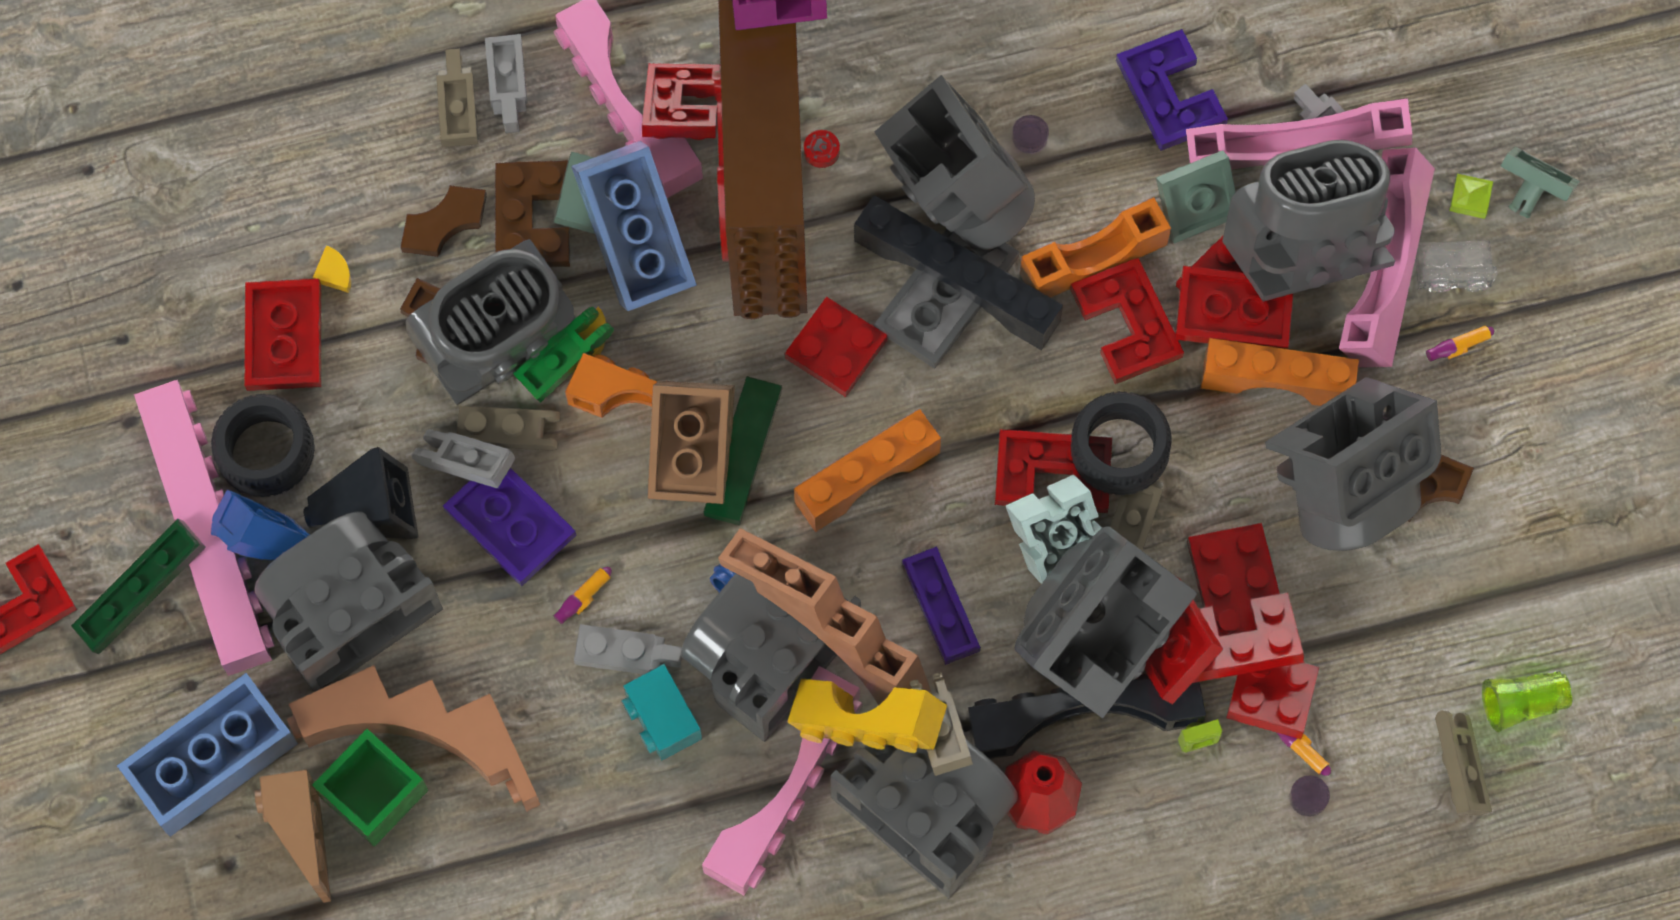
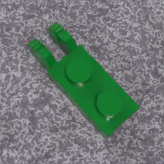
M591 306L585 309L567 327L547 341L549 344L539 352L540 355L534 359L530 357L513 373L540 403L576 370L583 353L591 356L595 352L594 349L600 347L613 333L614 328L609 323H604L585 340L578 334L585 331L598 317L599 312Z

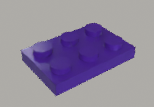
M511 468L498 488L470 480L443 505L444 511L521 586L530 580L577 536L576 531Z

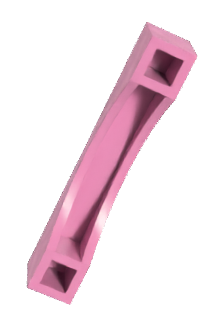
M582 0L557 13L555 17L558 29L554 30V34L560 46L564 50L568 47L574 55L572 63L581 77L587 76L592 83L589 88L598 105H606L610 112L607 114L611 126L617 134L623 132L628 140L625 145L642 141L649 146L666 197L668 198L703 179L701 162L685 138L656 139L654 137H642L643 115L623 95L612 74L610 62L613 42L611 22L597 0Z
M1408 99L1372 103L1338 114L1294 122L1261 125L1219 124L1186 129L1190 163L1223 150L1229 157L1231 170L1262 166L1280 153L1331 140L1353 141L1363 144L1372 150L1412 145V127Z
M1417 148L1385 149L1382 152V158L1390 172V184L1386 196L1388 205L1385 215L1395 229L1393 240L1385 247L1395 259L1394 266L1371 272L1362 296L1355 307L1346 315L1339 349L1348 358L1358 359L1359 368L1392 367L1435 170Z
M819 666L811 680L832 681L853 696L854 710L858 714L862 707V702L858 701L860 698V688ZM802 738L798 759L782 789L760 812L741 824L721 831L702 864L704 874L743 896L749 887L755 889L766 871L762 864L769 853L775 855L785 839L786 835L781 832L788 820L795 822L805 804V801L801 800L807 787L809 786L814 789L824 772V768L820 766L827 753L833 756L840 744L823 738L822 743Z

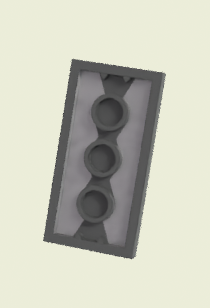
M946 229L942 234L1005 272H1008L1019 258V251L1007 243L992 249L981 250L967 245L954 231L950 232ZM916 269L874 323V327L887 334L888 339L935 369L980 310L981 306L943 281Z

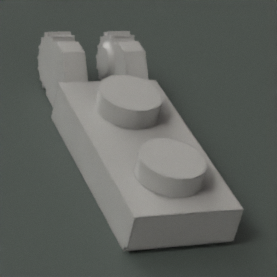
M427 429L423 440L432 447L439 448L438 451L433 452L416 448L411 455L412 459L421 466L494 488L499 487L515 460L514 454L507 448L453 432L447 434L437 430L434 431L433 429Z

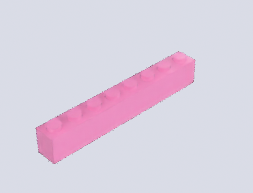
M178 380L134 394L174 520L177 518L183 520L206 546L189 566L222 667L227 675L230 676L272 661L268 648L275 645L268 625L261 627L257 614L263 612V608L255 595V591H249L246 580L252 578L247 560L245 556L238 558L237 553L227 550V545L219 537L211 535L213 514L224 496L223 489L216 491L213 479L219 477L212 456L205 457L202 446L208 444L201 423L194 424L191 413L197 411L191 391H183Z

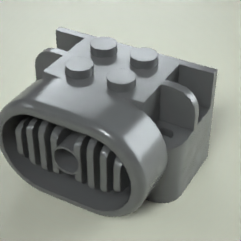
M942 75L874 131L894 163L889 168L899 181L904 184L901 187L914 203L918 202L935 224L940 223L950 232L954 231L970 247L985 250L1001 246L1015 237L1028 222L1035 204V193L1031 183L1014 158L999 144L983 119Z
M1331 140L1274 156L1262 168L1259 182L1248 184L1236 191L1230 201L1222 242L1262 301L1311 288H1318L1322 285L1351 279L1358 275L1394 266L1395 259L1385 247L1393 240L1395 230L1385 215L1388 205L1386 196L1390 184L1389 168L1377 152L1363 144L1347 140Z
M528 239L511 249L489 255L450 280L437 292L434 299L418 308L406 319V330L408 336L454 403L459 405L492 382L497 381L498 384H501L514 376L513 373L516 372L515 367L530 357L534 359L540 355L539 352L549 344L547 341L567 327L576 317L573 305L562 289L563 285L533 242ZM498 303L505 310L501 315L490 316L483 308L487 304Z
M1366 377L1265 441L1267 449L1289 456V459L1277 467V477L1279 481L1292 486V489L1296 491L1300 531L1309 543L1322 549L1334 551L1360 549L1379 541L1410 520L1418 512L1421 506L1420 481L1436 470L1441 458L1437 400Z
M352 512L342 515L285 551L264 569L258 577L254 588L256 597L273 619V632L277 640L313 692L342 680L443 610L430 578H425L412 556L399 543L388 541L378 526L369 521L363 512Z
M1106 526L1101 528L1091 539L1080 542L1070 548L1039 586L1027 605L1024 616V628L1017 637L1014 648L1035 670L1103 718L1131 680L1137 679L1142 674L1147 659L1155 649L1160 648L1167 641L1170 634L1169 630L1198 593L1114 529Z
M735 574L702 612L687 634L681 650L683 659L711 680L713 696L718 706L764 742L791 711L800 680L812 679L819 666L826 669L837 656L831 648L808 628L759 594L752 581L738 574ZM854 596L850 602L861 608V600Z
M966 740L973 764L937 776L934 775L927 749L917 748L916 753H909L899 750L892 745H886L885 749L882 750L869 746L860 748L854 754V759L841 773L835 770L831 774V798L949 899L991 850L994 827L1018 800V794L1014 785L998 766L968 740Z

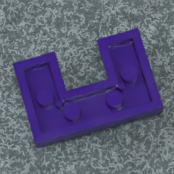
M1183 29L1116 55V62L1160 151L1187 141L1186 129L1227 124L1228 118L1213 89L1179 101L1167 77L1195 66L1197 63V57Z

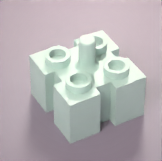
M1074 474L1047 486L1049 495L1038 499L1032 493L1006 505L1014 531L1024 541L1019 545L1027 568L1041 584L1070 548L1080 542L1091 539L1102 528L1094 520L1099 515L1090 490Z

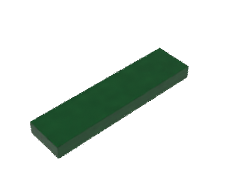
M746 376L733 417L724 503H706L703 511L704 516L740 526L780 400L782 385Z
M177 518L71 627L93 653L100 654L206 546L183 520Z

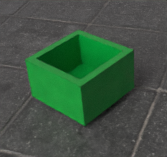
M368 729L312 784L318 796L373 847L429 791L424 780Z

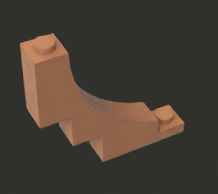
M742 528L738 530L718 557L721 566L752 581L759 594L783 609L831 648L860 678L874 697L878 706L888 697L894 687L911 689L910 681L917 679L922 684L923 690L932 694L918 655L886 639L876 615L845 600L836 576Z
M373 665L288 704L293 716L287 718L289 726L296 740L303 737L309 748L328 740L362 734L366 729L372 733L409 736L432 743L461 758L478 771L491 786L511 778V780L505 782L514 804L522 801L526 812L540 805L537 794L491 694L447 713L432 679L389 698L381 678Z

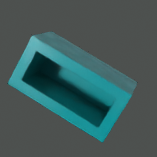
M665 664L623 685L627 698L621 700L631 721L638 718L643 726L644 731L640 732L639 735L649 753L656 751L661 761L702 740L701 729Z

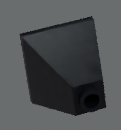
M380 447L370 449L308 496V506L304 507L303 510L307 526L317 530L342 515L352 512H363L369 521L378 526L386 538H419L408 467Z

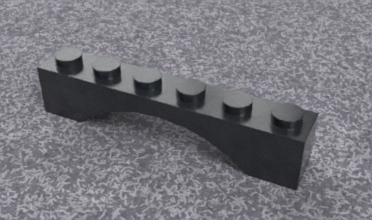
M873 195L854 223V241L886 260L914 267L950 285L985 309L1010 333L1041 351L1061 322L1063 310L1061 303Z
M1141 674L1137 679L1131 680L1107 712L1127 715L1148 722L1163 731L1186 728L1192 722L1204 723L1206 717L1199 682L1192 683L1171 704L1160 697L1147 674ZM1058 687L1052 689L1048 695L1035 696L1033 692H1026L1014 695L1010 701L997 703V700L994 698L976 701L974 706L968 707L967 720L972 745L989 759L1013 756L1028 739L1049 725L1069 717L1095 712Z

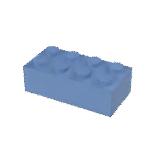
M638 141L571 166L619 304L630 311L696 286L648 145Z
M245 673L118 764L117 767L159 825L171 837L298 743L248 674Z

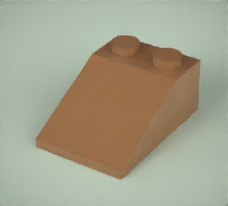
M658 381L653 385L648 499L724 503L733 425L735 385Z
M307 769L261 776V789L255 790L257 812L263 814L265 823L269 822L323 903L331 902L320 797L312 786L314 783L313 778Z

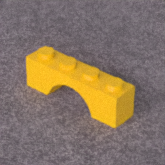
M801 679L787 722L801 731L800 736L816 743H822L823 738L845 746H853L854 742H862L866 746L882 750L885 749L886 745H892L899 750L916 753L917 748L934 750L947 705L926 690L894 687L879 706L868 712L856 714L853 696L832 681Z

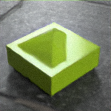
M1457 173L1449 211L1485 219L1494 181Z
M1219 720L1207 723L1192 722L1186 729L1181 730L1178 742L1182 752L1187 753L1217 744L1223 732Z

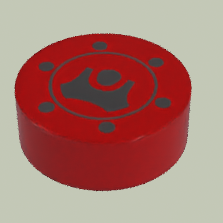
M816 130L811 132L804 141V157L810 165L817 168H826L838 160L840 144L838 138L832 132Z

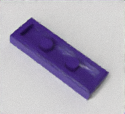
M937 546L903 559L902 566L944 664L947 665L980 652L979 642Z

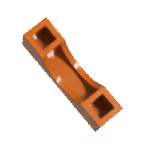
M1153 197L1122 211L1107 227L1084 240L1065 245L1053 242L1022 256L1020 275L1024 283L1051 298L1069 290L1071 283L1135 258L1143 257L1167 246L1171 227Z
M1209 338L1204 359L1201 389L1238 394L1253 388H1276L1297 393L1305 397L1311 405L1322 406L1356 384L1359 360Z
M583 353L565 393L568 405L603 418L615 407L627 403H641L652 407L653 385L657 381L649 379V375L640 369L630 367L626 370L616 366L613 360L604 355L595 354L593 357Z
M918 409L794 488L795 504L813 530L817 532L847 513L852 504L862 494L880 481L900 472L910 473L940 454L941 437L921 409Z

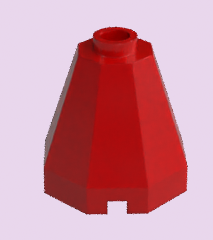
M1032 750L1006 767L1005 775L1012 782L1018 794L1016 804L1007 813L1016 828L1038 830V833L1048 835L1075 818L1082 782L1065 757Z

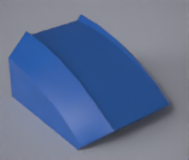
M226 490L212 518L211 535L219 537L227 545L228 551L258 559L275 560L285 551L310 535L290 516L230 490Z

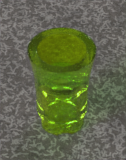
M1560 671L1550 674L1543 672L1514 678L1485 679L1482 684V701L1485 713L1491 727L1496 732H1501L1514 725L1538 717L1555 714L1558 710L1570 708L1573 701L1569 680L1566 674H1562Z

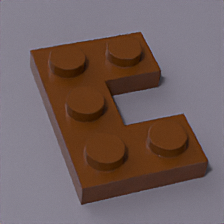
M568 160L495 163V253L511 249L519 243L530 239L549 267H570L569 227L533 228V201L559 200Z

